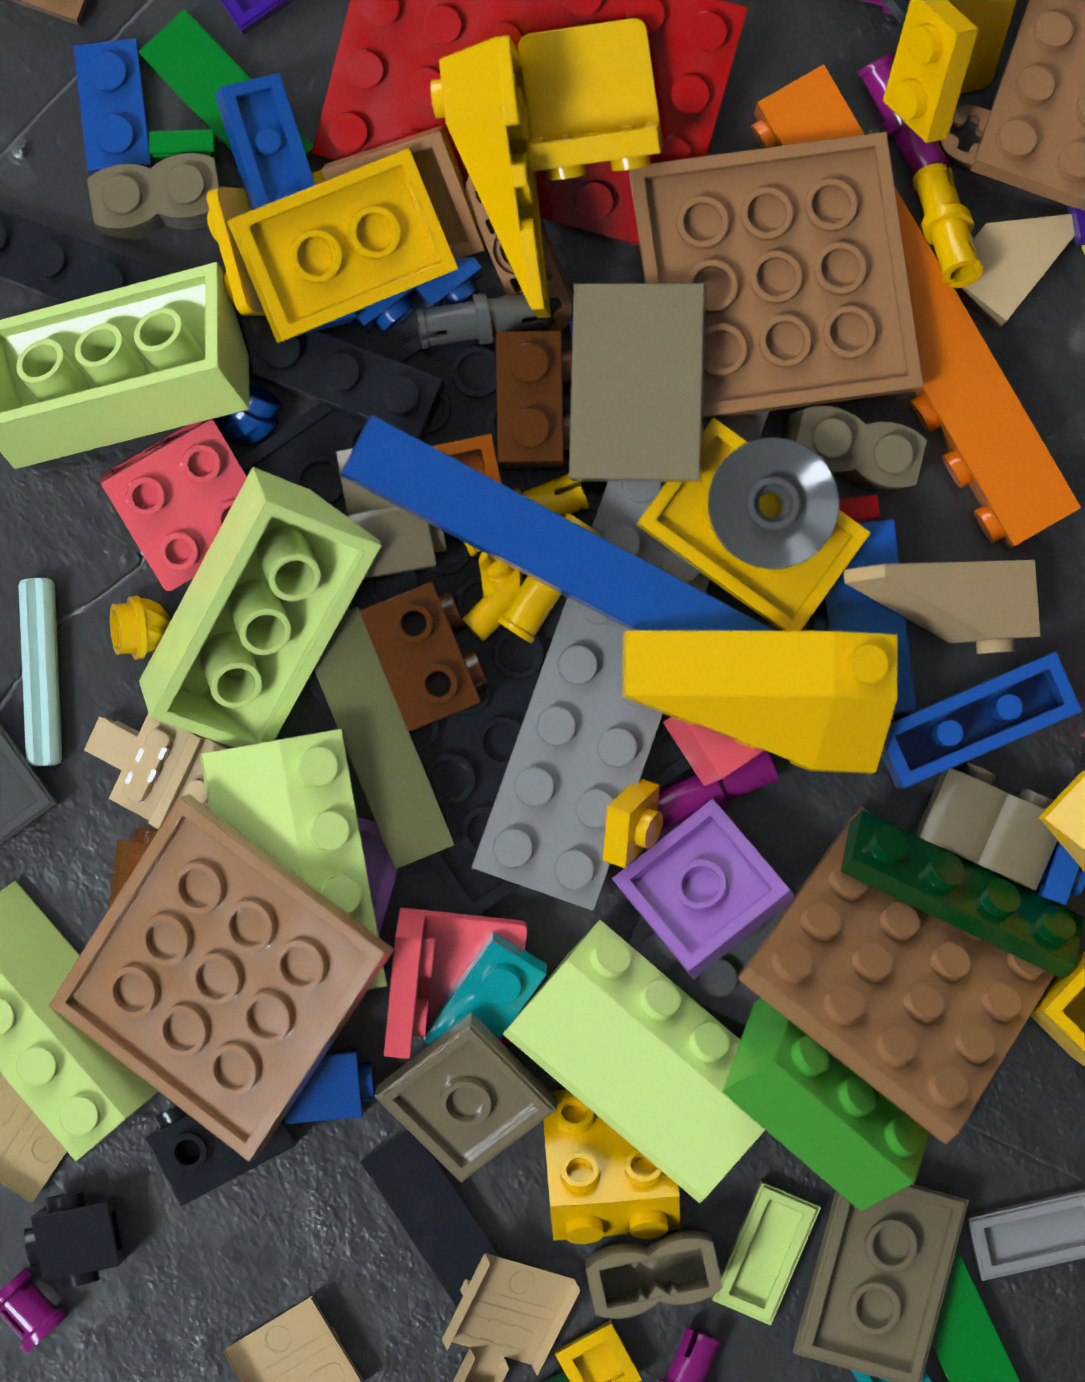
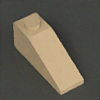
M1035 560L882 564L844 570L845 584L948 643L976 642L977 654L1015 652V639L1041 637Z

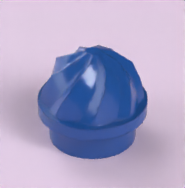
M249 381V409L217 417V422L223 434L232 443L254 444L264 438L270 431L276 429L279 423L276 414L281 407V402L266 389Z

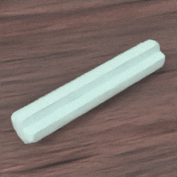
M28 578L21 580L18 585L26 761L31 766H53L60 764L62 760L55 584L48 578Z

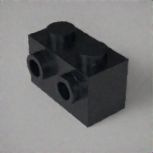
M177 1105L155 1116L154 1119L159 1128L145 1137L180 1206L195 1200L295 1147L299 1142L293 1126L285 1124L283 1118L261 1154L253 1160L247 1161Z

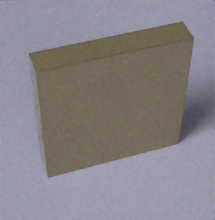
M472 1012L378 1084L375 1092V1098L460 1182H463L557 1110V1098Z

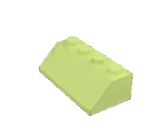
M217 262L0 320V453L14 469L249 409V356L233 303L225 289L223 270Z
M252 467L139 680L150 718L233 748L274 741L381 547L380 541L310 489Z
M342 730L314 733L199 754L209 809L378 937ZM384 967L381 968L368 989L387 986Z
M14 881L0 891V1073L71 1157L78 1161L89 1154L153 1099L159 1091L49 1006L80 954L17 881Z
M601 920L565 956L503 1033L506 1038L698 1203H701L765 1131L762 1126L722 1093L740 1039Z

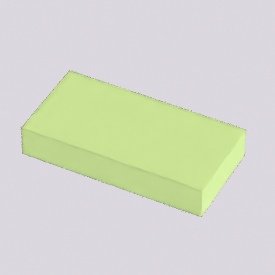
M761 1180L720 1275L723 1288L711 1296L712 1301L771 1325L821 1209L820 1205Z

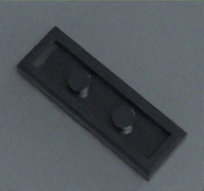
M406 1130L362 1159L360 1163L458 1308L463 1297L460 1289L465 1279H472L484 1253L500 1258L502 1256L437 1158L416 1137Z

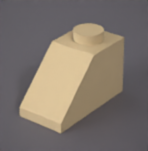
M1072 214L986 223L978 234L972 237L984 272L975 283L962 288H954L961 301L996 329H999L1010 318L1075 236Z

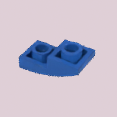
M474 257L454 259L458 267L457 270L355 311L357 315L355 318L367 333L378 325L386 332L412 313L414 307L409 301L417 295L427 308L466 302L472 298V294H477L480 291L475 282L483 277L482 267Z

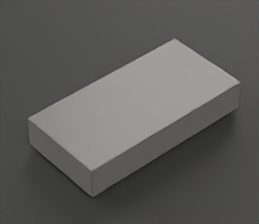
M1085 1189L966 1216L979 1278L982 1281L1085 1258Z

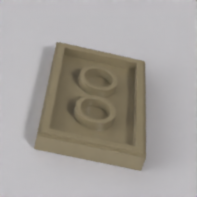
M574 284L570 480L702 482L706 286L704 284Z
M911 1184L871 1207L859 1211L839 1192L835 1191L792 1353L892 1382H921L969 1200Z

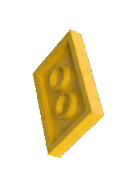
M409 148L227 221L277 343L458 269Z
M712 418L703 430L702 482H665L636 522V525L780 631H801L870 535V532L839 510L834 530L826 544L814 556L798 565L783 569H763L748 565L734 557L720 543L712 529L708 515V492L712 478L720 464L734 450L748 442L717 419ZM770 493L763 494L760 497L758 503L760 512L769 518L778 516L781 511L779 498Z

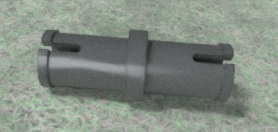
M486 293L472 294V301L416 308L422 349L478 339L480 345L492 344L493 337H496V332L549 330L548 318L538 319L531 310L524 293L488 299Z

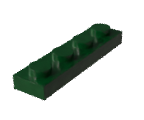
M864 810L850 822L840 872L1064 979L1077 966L1083 916L1046 898L1040 897L1038 894Z

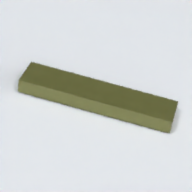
M355 607L345 611L319 658L314 671L337 728L342 730L344 745L392 864L397 869L454 846L455 843L410 732H408L361 616L360 609Z

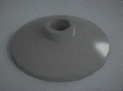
M763 438L740 446L720 464L709 487L708 515L716 537L734 557L758 568L783 569L808 560L826 544L834 530L838 517V490L831 471L824 461L811 449L789 439ZM770 493L779 498L781 511L778 516L769 518L760 512L758 503L763 494Z

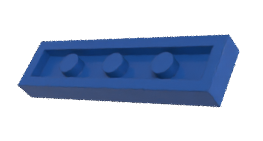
M280 73L219 87L214 95L251 211L314 186V179ZM354 311L296 336L349 323L357 316L356 312Z

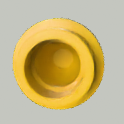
M129 596L126 603L111 605L110 633L113 648L117 655L131 654L137 660L144 659L146 655L156 650L171 621L161 604L150 599L140 598L139 596Z

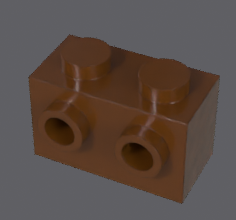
M561 331L496 332L499 469L563 468V451H570L571 412H562V387H569L572 383V348H561Z
M430 582L360 611L408 732L411 733L482 704L477 691L487 687L488 684L474 650L462 655L452 631L464 627L450 591L437 595L433 583Z

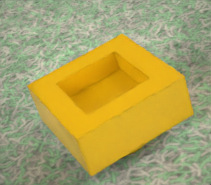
M640 778L638 784H629L607 806L603 861L626 868L645 848L650 849L654 846L663 824V815L657 811L659 784Z
M611 1320L555 1350V1356L570 1382L642 1381L639 1370Z

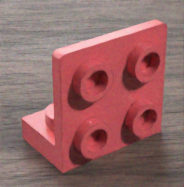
M213 418L177 429L100 474V483L162 587L166 591H172L194 578L247 476L227 444L219 425Z
M400 908L395 936L384 1056L410 1059L413 1036L425 1037L427 1024L491 933L494 931L525 950L527 923L523 920ZM504 1035L500 1039L503 1043H512Z

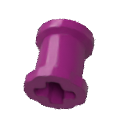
M24 1268L0 1290V1316L22 1340L19 1347L25 1354L69 1315L64 1308L55 1309L30 1281L32 1274L27 1268Z

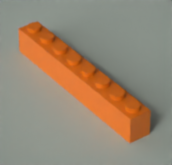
M824 64L758 101L754 111L757 122L751 125L752 132L761 149L865 135ZM894 186L923 380V388L920 391H915L917 397L911 399L910 404L926 432L931 433L937 429L949 452L942 455V459L959 488L969 485L981 507L974 510V514L986 537L992 544L1001 540L1006 550L1077 511L1081 506L954 288L949 287L948 283L945 284L943 282L939 261Z

